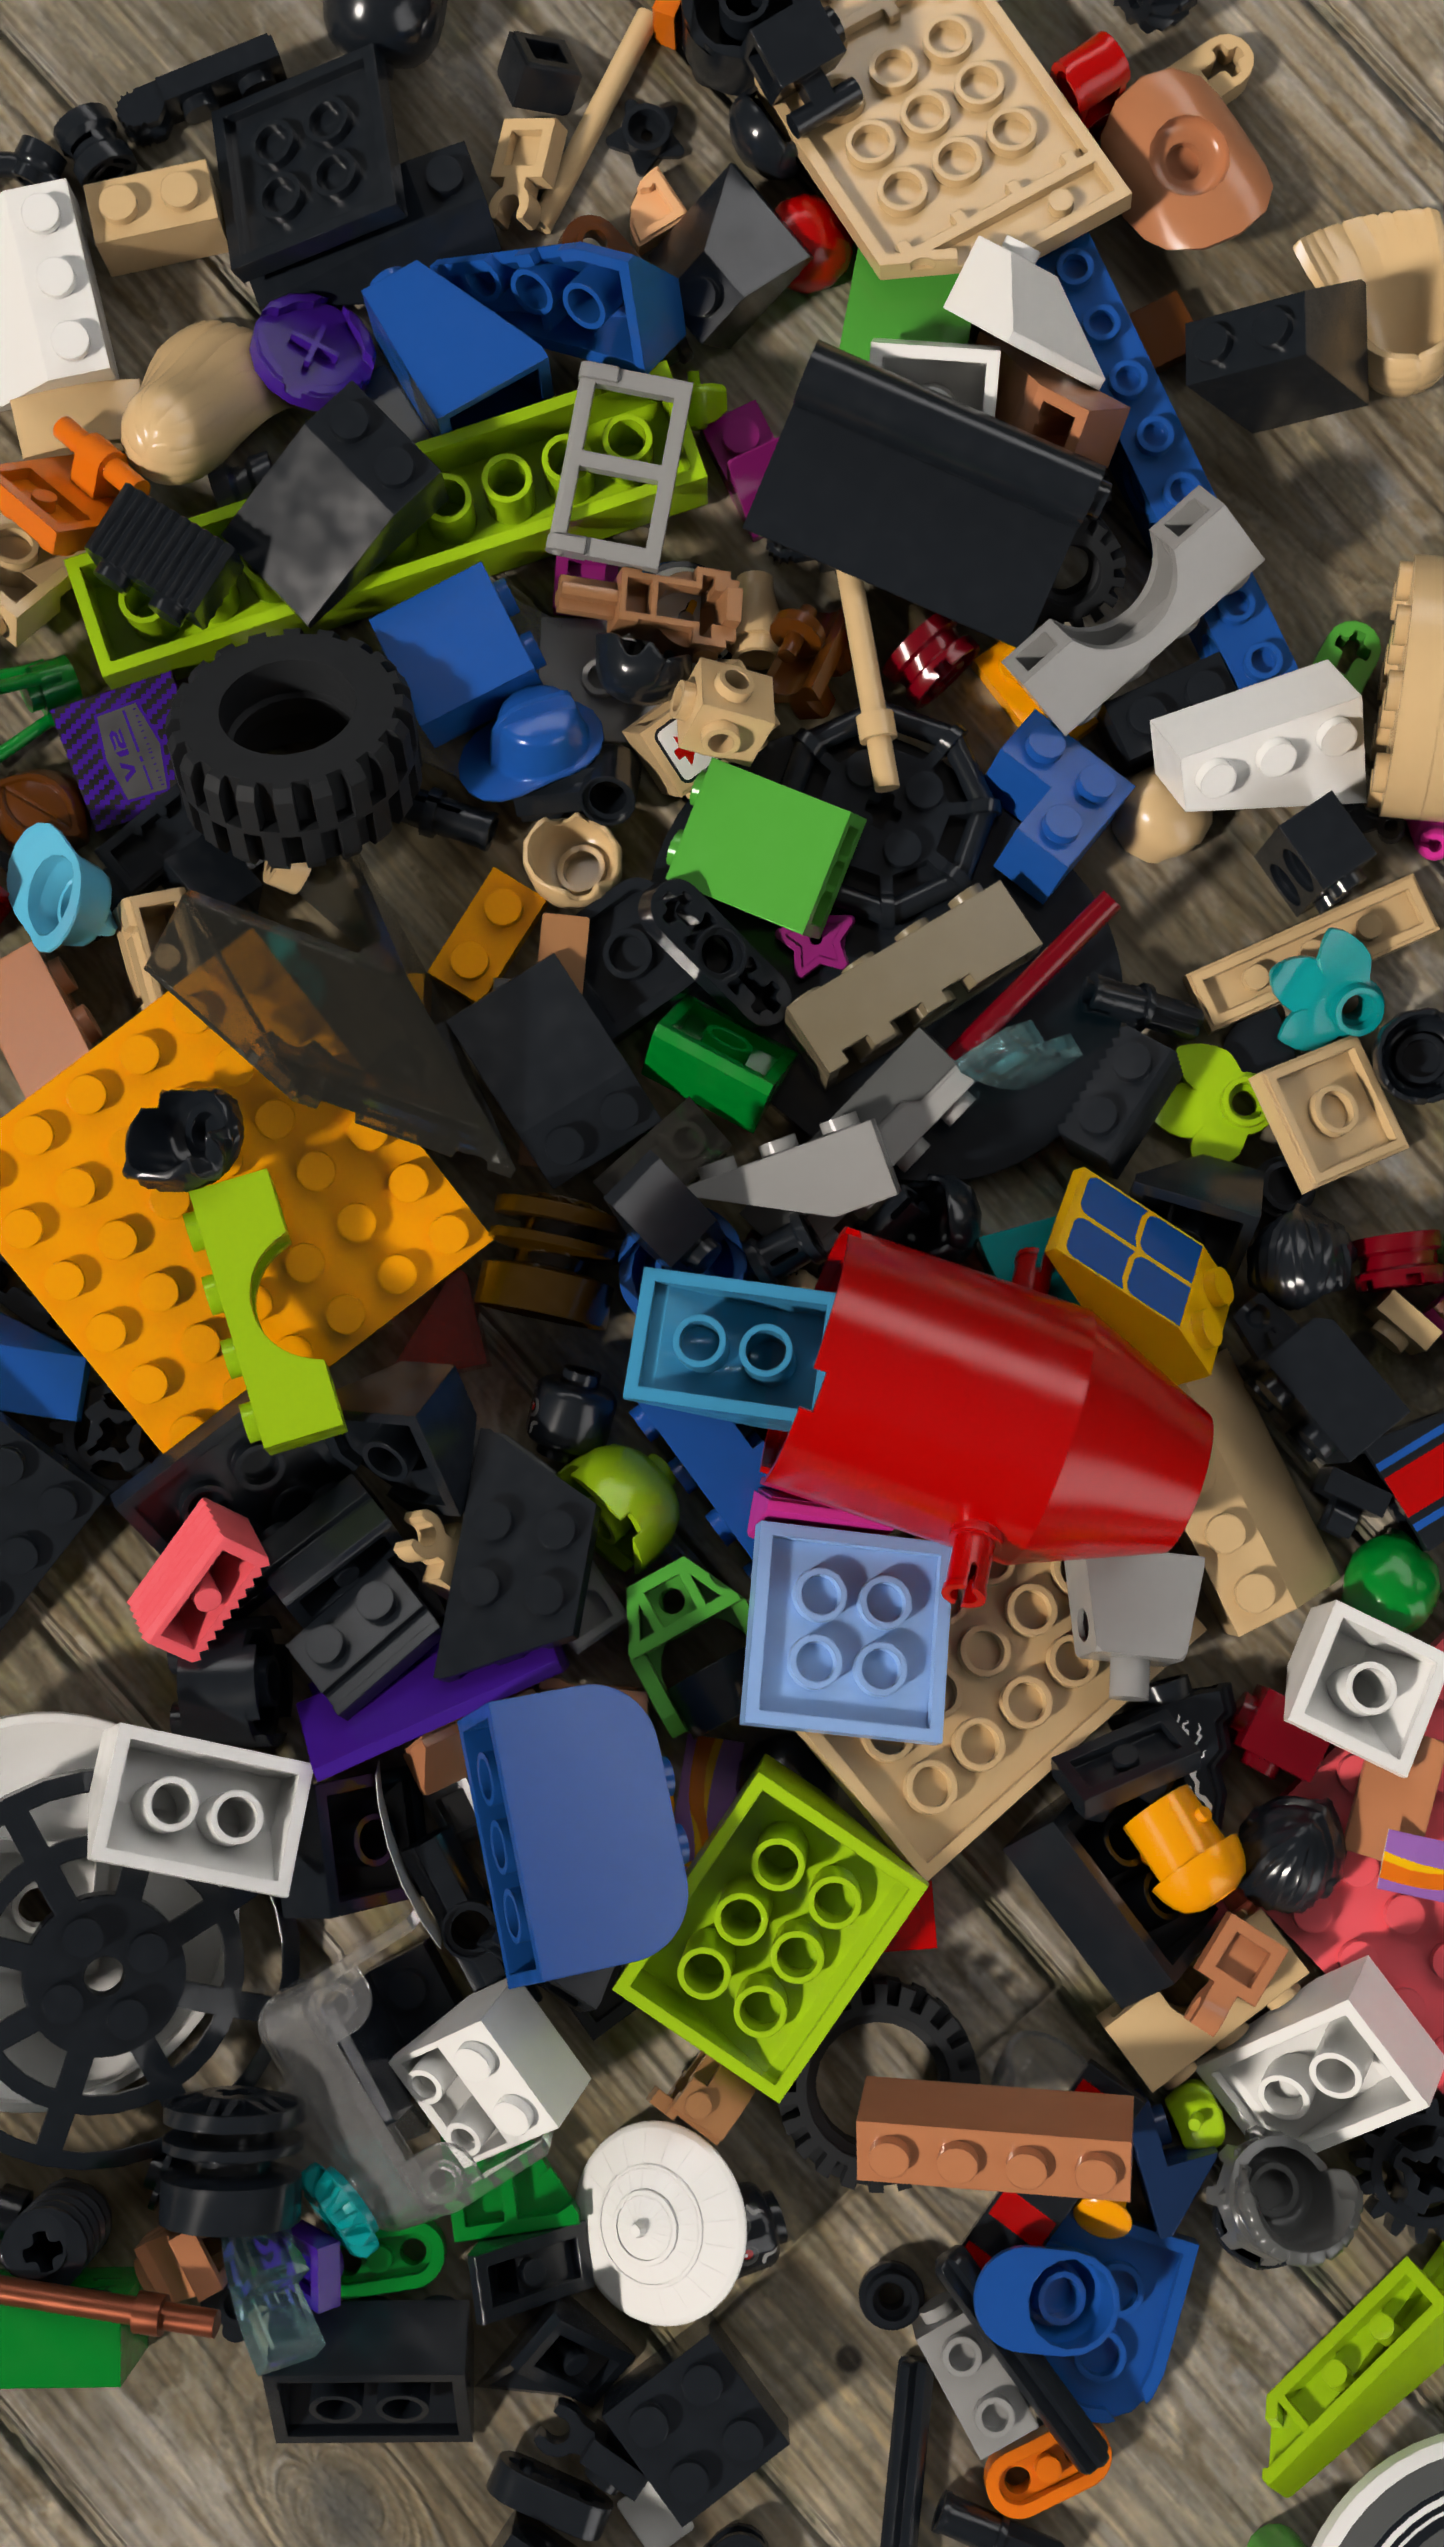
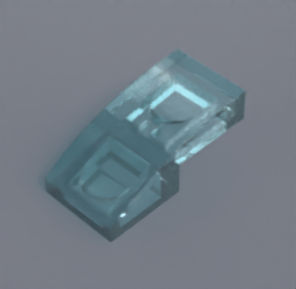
M1029 1020L1001 1030L954 1062L962 1074L978 1082L1000 1089L1018 1090L1034 1087L1083 1056L1071 1033L1044 1042L1033 1021Z
M291 2228L273 2234L221 2238L223 2259L233 2306L258 2377L314 2358L326 2345L299 2285V2282L309 2271V2268L292 2235Z

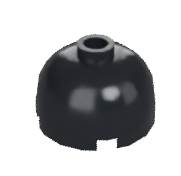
M323 0V19L329 39L337 50L344 55L373 43L385 57L388 81H392L394 69L416 68L427 61L438 46L444 26L448 0Z

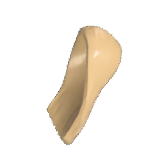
M1429 207L1424 209L1415 208L1396 210L1393 213L1382 212L1379 215L1359 216L1343 221L1342 224L1337 223L1323 229H1318L1300 238L1293 245V250L1315 288L1362 279L1366 283L1368 385L1381 395L1399 399L1424 392L1444 375V224L1437 209Z
M202 320L178 331L156 351L148 366L141 388L129 401L121 421L122 447L129 464L138 474L150 479L154 483L167 486H179L194 482L222 464L252 432L270 417L283 410L297 407L270 391L254 370L249 351L253 330L239 327L231 322L222 323L220 320Z

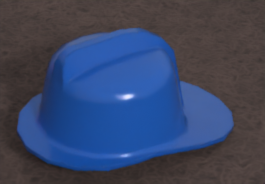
M542 684L521 688L513 692L502 703L496 720L477 731L464 746L458 763L460 781L469 794L483 801L504 802L524 796L553 781L568 777L587 768L599 755L604 742L602 722L592 709L574 701L571 692L568 690H560L554 686Z

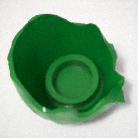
M1388 1528L1385 1534L1366 1541L1353 1553L1344 1571L1343 1593L1340 1602L1409 1634L1421 1627L1436 1607L1441 1593L1438 1566L1430 1555L1422 1551L1407 1533L1395 1528Z

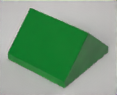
M687 994L658 1022L651 1037L641 1074L754 1134L799 1053L753 1028L741 1026L732 1017Z

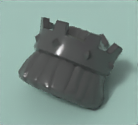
M1258 2125L1245 2131L1244 2139L1246 2142L1238 2146L1226 2144L1219 2152L1218 2157L1224 2164L1217 2185L1206 2187V2203L1218 2207L1227 2232L1220 2239L1230 2250L1243 2248L1261 2257L1260 2265L1275 2266L1278 2263L1281 2265L1283 2262H1286L1287 2265L1297 2267L1306 2265L1309 2268L1321 2266L1325 2258L1332 2260L1343 2252V2247H1348L1354 2238V2231L1359 2227L1361 2222L1360 2214L1363 2212V2192L1360 2190L1358 2180L1349 2171L1337 2168L1328 2169L1326 2164L1308 2145L1285 2136L1281 2131H1271Z

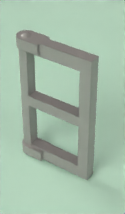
M583 361L580 364L579 383L551 529L547 536L545 551L556 556L642 569L645 572L658 574L692 398L693 382L620 369L619 366L593 361ZM595 388L673 403L662 465L584 450ZM580 471L658 485L646 548L568 533Z

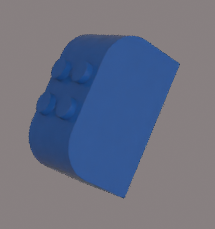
M586 1684L488 1702L458 1720L457 1724L508 1989L646 1959L664 1948L679 1930L686 1913L688 1882L684 1864L689 1862L690 1849L686 1832L680 1823H675L670 1797L675 1793L673 1767L667 1756H661L655 1728L643 1708L630 1696L615 1688L598 1684Z

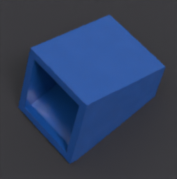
M418 260L403 268L394 266L385 269L371 281L370 286L361 290L376 343L432 438L555 397L549 357L543 347Z

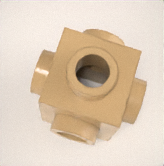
M700 657L688 681L680 680L671 700L670 716L673 719H677L678 748L750 767L776 724L773 677L746 670L737 665L725 664Z

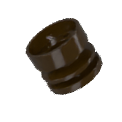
M541 1192L525 1195L497 1194L494 1211L505 1217L521 1221L520 1228L501 1225L490 1226L488 1235L495 1241L514 1248L515 1252L513 1260H483L474 1302L488 1308L533 1319L606 1331L615 1289L607 1283L591 1278L588 1275L590 1265H619L618 1251L595 1244L596 1238L624 1240L627 1233L616 1217L600 1210L594 1204L561 1195Z

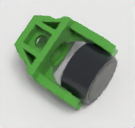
M685 1556L626 1588L627 1620L629 1624L628 1655L630 1662L672 1739L688 1730L693 1739H696L739 1716L746 1646L699 1670L670 1689L667 1688L662 1678V1655L666 1644L714 1618L728 1621L747 1636L749 1601ZM673 1590L681 1591L685 1598L683 1609L676 1614H670L664 1605L666 1595Z

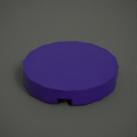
M290 293L270 301L255 323L249 351L254 370L270 391L289 404L311 411H319L351 380L364 392L370 383L376 359V351L371 333L359 317L345 306L340 311L336 307L328 305L329 298L314 293Z

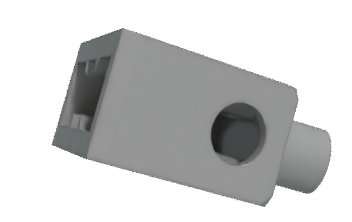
M1163 1553L1064 1561L1074 1648L1077 1657L1110 1662V1699L1133 1702L1148 1701L1150 1666H1169L1184 1661L1187 1655L1205 1567V1557Z

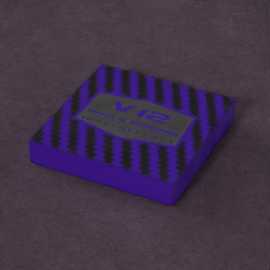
M173 670L50 710L96 832L131 821L177 783L165 732L166 716L172 708L171 702L179 689Z

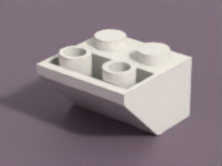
M507 1978L466 1997L397 2052L388 2062L464 2167L558 2129L592 2079L527 1988L523 1986L508 1989Z

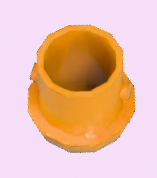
M1188 1784L1178 1787L1148 1806L1125 1824L1123 1828L1139 1851L1141 1861L1150 1867L1160 1882L1153 1888L1152 1892L1163 1903L1181 1913L1201 1912L1213 1906L1233 1892L1246 1873V1859L1237 1833L1225 1838L1213 1821L1210 1809L1201 1804Z

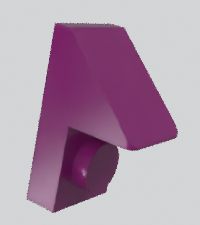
M756 399L723 414L718 420L708 424L706 429L700 430V436L743 523L746 520L780 438L774 437ZM748 531L753 543L763 538Z

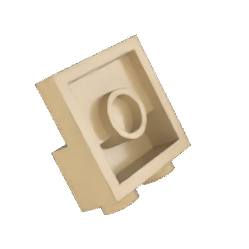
M1 510L0 637L3 636L17 648L60 612V598L72 588L64 559L87 551H77L70 556L52 555L43 550L39 543L15 522L5 517Z

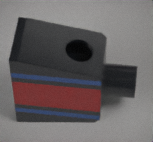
M1443 1408L1389 1429L1356 1457L1371 1484L1393 1494L1387 1510L1399 1529L1407 1533L1422 1551L1428 1552L1444 1541Z

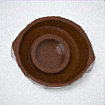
M37 768L0 779V830L12 849H14L16 842L23 832L36 823L53 824L63 833L75 851L89 843L92 820L78 783L72 776L57 770Z

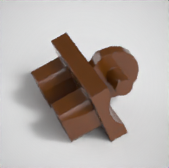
M803 604L799 609L788 608L781 610L774 617L770 626L771 638L779 650L766 674L773 677L774 704L788 703L799 720L823 719L829 716L836 701L828 687L831 677H841L850 671L853 666L843 607L832 613L817 612L809 604Z

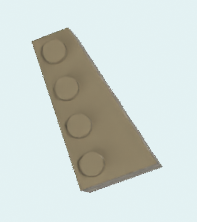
M1001 880L986 889H983L980 883L970 886L948 903L951 910L930 922L927 917L919 919L901 931L894 938L896 942L877 954H874L872 951L861 956L848 965L841 972L840 976L821 987L817 986L805 992L786 1007L783 1030L825 1093L905 1042L919 1027L925 1029L1037 956L1043 943Z

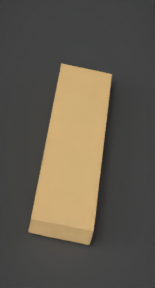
M1414 874L1407 875L1186 974L1182 980L1193 1004L1204 1012L1203 1025L1208 1035L1279 1004L1280 1001L1273 994L1270 986V969L1288 957L1308 955L1316 958L1324 934L1330 927L1343 929L1355 936L1371 954V962L1438 932L1440 928Z

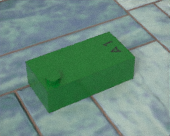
M85 2267L80 2275L68 2285L137 2296L140 2290H144L137 2278L134 2267ZM0 2268V2275L14 2277L6 2268ZM0 2305V2389L121 2387L149 2347V2336L132 2333L130 2325Z

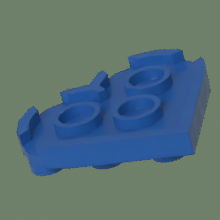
M1073 2206L1045 2247L1072 2246L1087 2251L1110 2270L1119 2288L1120 2312L1114 2330L1103 2344L1084 2355L1067 2357L1044 2355V2357L1091 2422L1109 2424L1115 2422L1114 2417L1130 2413L1143 2400L1147 2404L1153 2398L1166 2370L1200 2245L1195 2238L1176 2232L1173 2236L1160 2239L1153 2225L1133 2219L1132 2228L1127 2235L1117 2239L1099 2238L1086 2232L1078 2225L1073 2215Z

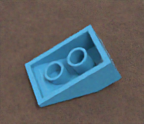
M644 1267L623 1398L629 1401L753 1427L789 1432L799 1406L813 1410L826 1372L814 1369L813 1366L825 1333L836 1293Z

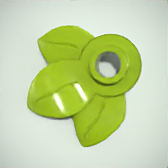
M1202 1043L1179 1046L1175 1052L1178 1054L1177 1057H1179L1178 1060L1180 1061L1182 1073H1184L1182 1076L1184 1083L1176 1085L1154 1123L1167 1134L1179 1138L1192 1139L1190 1146L1191 1157L1204 1154L1231 1162L1239 1156L1248 1135L1256 1134L1269 1125L1248 1080L1256 1074L1242 1072L1232 1054L1218 1046ZM1244 1094L1251 1098L1254 1104L1251 1115L1243 1116L1234 1110L1232 1101L1235 1095Z

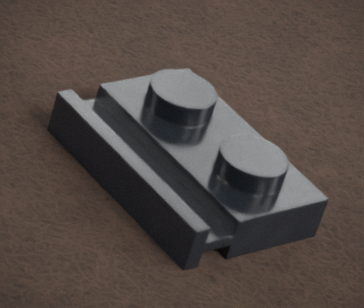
M385 1558L285 1646L319 1691L327 1697L338 1716L348 1721L435 1646L441 1639L443 1626L435 1619L430 1609L395 1565Z

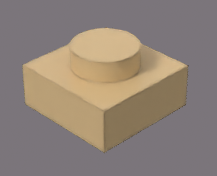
M1394 1289L1379 1294L1363 1312L1374 1323V1326L1370 1329L1372 1334L1384 1346L1397 1354H1401L1404 1350L1410 1355L1425 1352L1443 1333Z

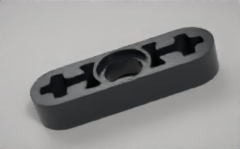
M672 879L656 883L645 890L638 906V915L643 928L738 1024L747 1028L768 1027L778 1024L785 1018L786 1007L792 1001L791 990L787 981L695 886L685 880ZM677 897L680 904L675 912L683 922L676 920L666 923L662 917L666 913L667 907L661 900ZM701 922L704 924L703 927L694 932L687 927ZM689 936V937L687 938L686 942L684 943V942H683V939H684L685 937ZM711 936L721 939L729 952L727 966L720 973L709 970L702 959L703 945ZM737 977L744 983L727 986V983ZM747 987L751 989L765 987L767 992L762 1000L768 1007L767 1009L753 1011L751 1005L754 1003L755 996Z

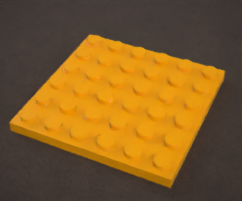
M252 928L0 1118V1254L163 1454L246 1390L243 1376L231 1379L222 1353L220 1341L231 1338L225 1314L220 1313L213 1316L205 1295L201 1277L213 1273L206 1249L194 1252L186 1230L183 1214L194 1211L189 1191L159 1192L157 1189H146V1187L140 1186L138 1180L126 1179L122 1174L126 1161L125 1139L128 1128L141 1108H157L159 1094L162 1089L169 1091L171 1089L180 1090L185 1088H220L238 1101L244 1118L242 1147L238 1158L230 1170L215 1183L266 1168L271 1175L292 1244L283 1250L266 1269L258 1288L257 1314L264 1334L278 1347L291 1354L306 1358L323 1359L328 1367L332 1366L494 1240L488 1235L489 1232Z

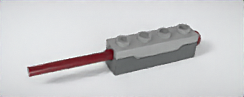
M1103 890L947 1049L923 1027H919L831 1119L854 1111L857 1112L860 1123L875 1118L892 1166L896 1164L905 1173L931 1146L922 1136L940 1118L950 1127L976 1100L968 1091L977 1081L968 1071L971 1060L1122 909L1121 906ZM821 1129L809 1141L822 1137ZM874 1204L852 1212L860 1219ZM747 1205L739 1214L755 1230H750L745 1241L751 1237L758 1241L790 1222L789 1215L795 1211ZM803 1213L814 1227L827 1253L839 1236L833 1228L846 1214L830 1217Z

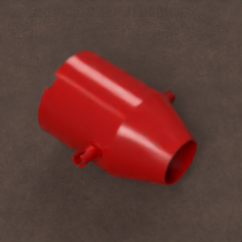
M845 1227L832 1246L814 1290L836 1293L825 1333L813 1366L814 1369L826 1372L813 1410L799 1406L789 1432L768 1429L759 1471L767 1475L761 1478L760 1484L953 1548L946 1581L943 1583L941 1594L945 1600L954 1604L957 1600L958 1590L963 1589L964 1593L960 1607L976 1608L985 1604L992 1561L1003 1565L1163 1554L1172 1549L1192 1516L1208 1470L1214 1436L1213 1418L1210 1413L1091 1309L1048 1295L1055 1267L1045 1252L1042 1256L1041 1266L1035 1267L1039 1248L1026 1247L1016 1253L1014 1260L1015 1268L1012 1281L1010 1282L892 1241Z

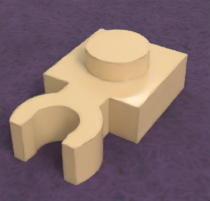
M557 118L504 119L490 178L501 188L494 194L489 204L492 220L501 230H508L511 216L516 209H518L516 219L528 230H535L539 224L541 206L537 200L539 189H554L568 130Z
M427 1509L405 1513L403 1520L416 1529L418 1541L410 1539L396 1542L393 1549L397 1556L405 1562L414 1563L421 1561L427 1565L422 1583L448 1601L462 1524L455 1522L443 1525L441 1519L434 1512Z

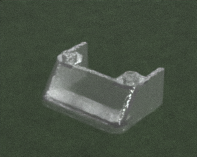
M414 1908L409 1909L274 1994L262 2008L258 2019V2031L264 2046L293 2095L304 2099L305 2115L337 2169L368 2206L379 2228L392 2232L405 2230L463 2209L548 2155L554 2130L476 2164L472 2156L464 2148L449 2142L432 2144L414 2155L395 2122L388 2126L385 2125L360 2083L346 2053L341 2051L337 2043L357 2031L365 2023L371 2012L372 1992L358 1965L416 1928L420 1919Z

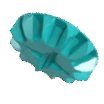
M317 2162L311 2163L301 2173L304 2197L311 2204L314 2213L321 2219L326 2229L340 2241V2246H344L350 2255L359 2258L369 2257L380 2247L375 2235L379 2230V2226L370 2209L353 2186L334 2167L329 2166L325 2169Z

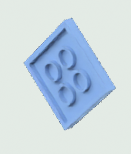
M762 1520L755 1525L739 1725L933 1746L942 1744L951 1603L943 1598L941 1591L943 1583L946 1581L953 1548L929 1540Z

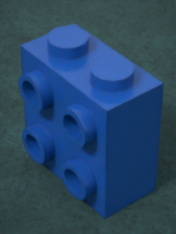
M482 561L368 619L386 657L396 666L397 672L405 677L410 688L415 717L434 748L497 717L502 703L513 692L526 686L543 685L536 670L546 666L547 663L530 630L518 635L510 617L521 611L504 577L492 583Z

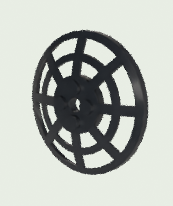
M95 1768L79 1769L42 1778L0 1798V1828L5 1825L24 1860L0 1881V1916L8 1904L34 1880L52 1911L38 1925L28 1943L0 1936V1966L21 1971V1988L26 2007L0 2020V2080L15 2093L37 2105L48 2108L35 2144L14 2138L0 2130V2152L40 2166L73 2170L123 2167L165 2154L162 2152V2136L155 2140L120 2150L83 2153L65 2151L63 2147L75 2114L88 2116L116 2114L145 2106L157 2099L163 2107L164 2100L174 2095L187 2093L182 2084L193 2077L213 2056L229 2031L233 2018L270 2023L261 2046L243 2074L232 2085L255 2086L279 2048L293 2012L300 1977V1936L296 1918H283L281 1897L269 1895L275 1907L282 1942V1976L278 1996L242 1991L244 1981V1948L234 1911L260 1893L225 1886L220 1888L215 1884L184 1879L200 1894L203 1900L169 1921L154 1905L142 1899L149 1872L122 1867L116 1891H96L76 1897L60 1865L87 1857L88 1834L62 1840L48 1847L29 1811L50 1801L89 1793ZM217 1924L224 1951V1980L222 1987L185 1980L186 1962L182 1945ZM104 1956L117 1959L123 1966V1973L120 1981L113 1988L97 1991L85 1983V1971L92 1961ZM177 2007L214 2014L211 2023L198 2043L179 2063L172 2067L155 2036L167 2025ZM40 2031L50 2042L67 2051L56 2086L53 2088L25 2074L3 2051ZM131 2051L148 2081L139 2087L117 2093L82 2094L94 2058L113 2057Z

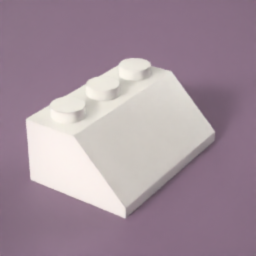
M63 178L0 192V412L11 410L10 400L18 397L73 385L120 379L79 203L67 179Z
M120 1722L103 1730L88 1796L87 1860L288 1898L313 1776L311 1763Z

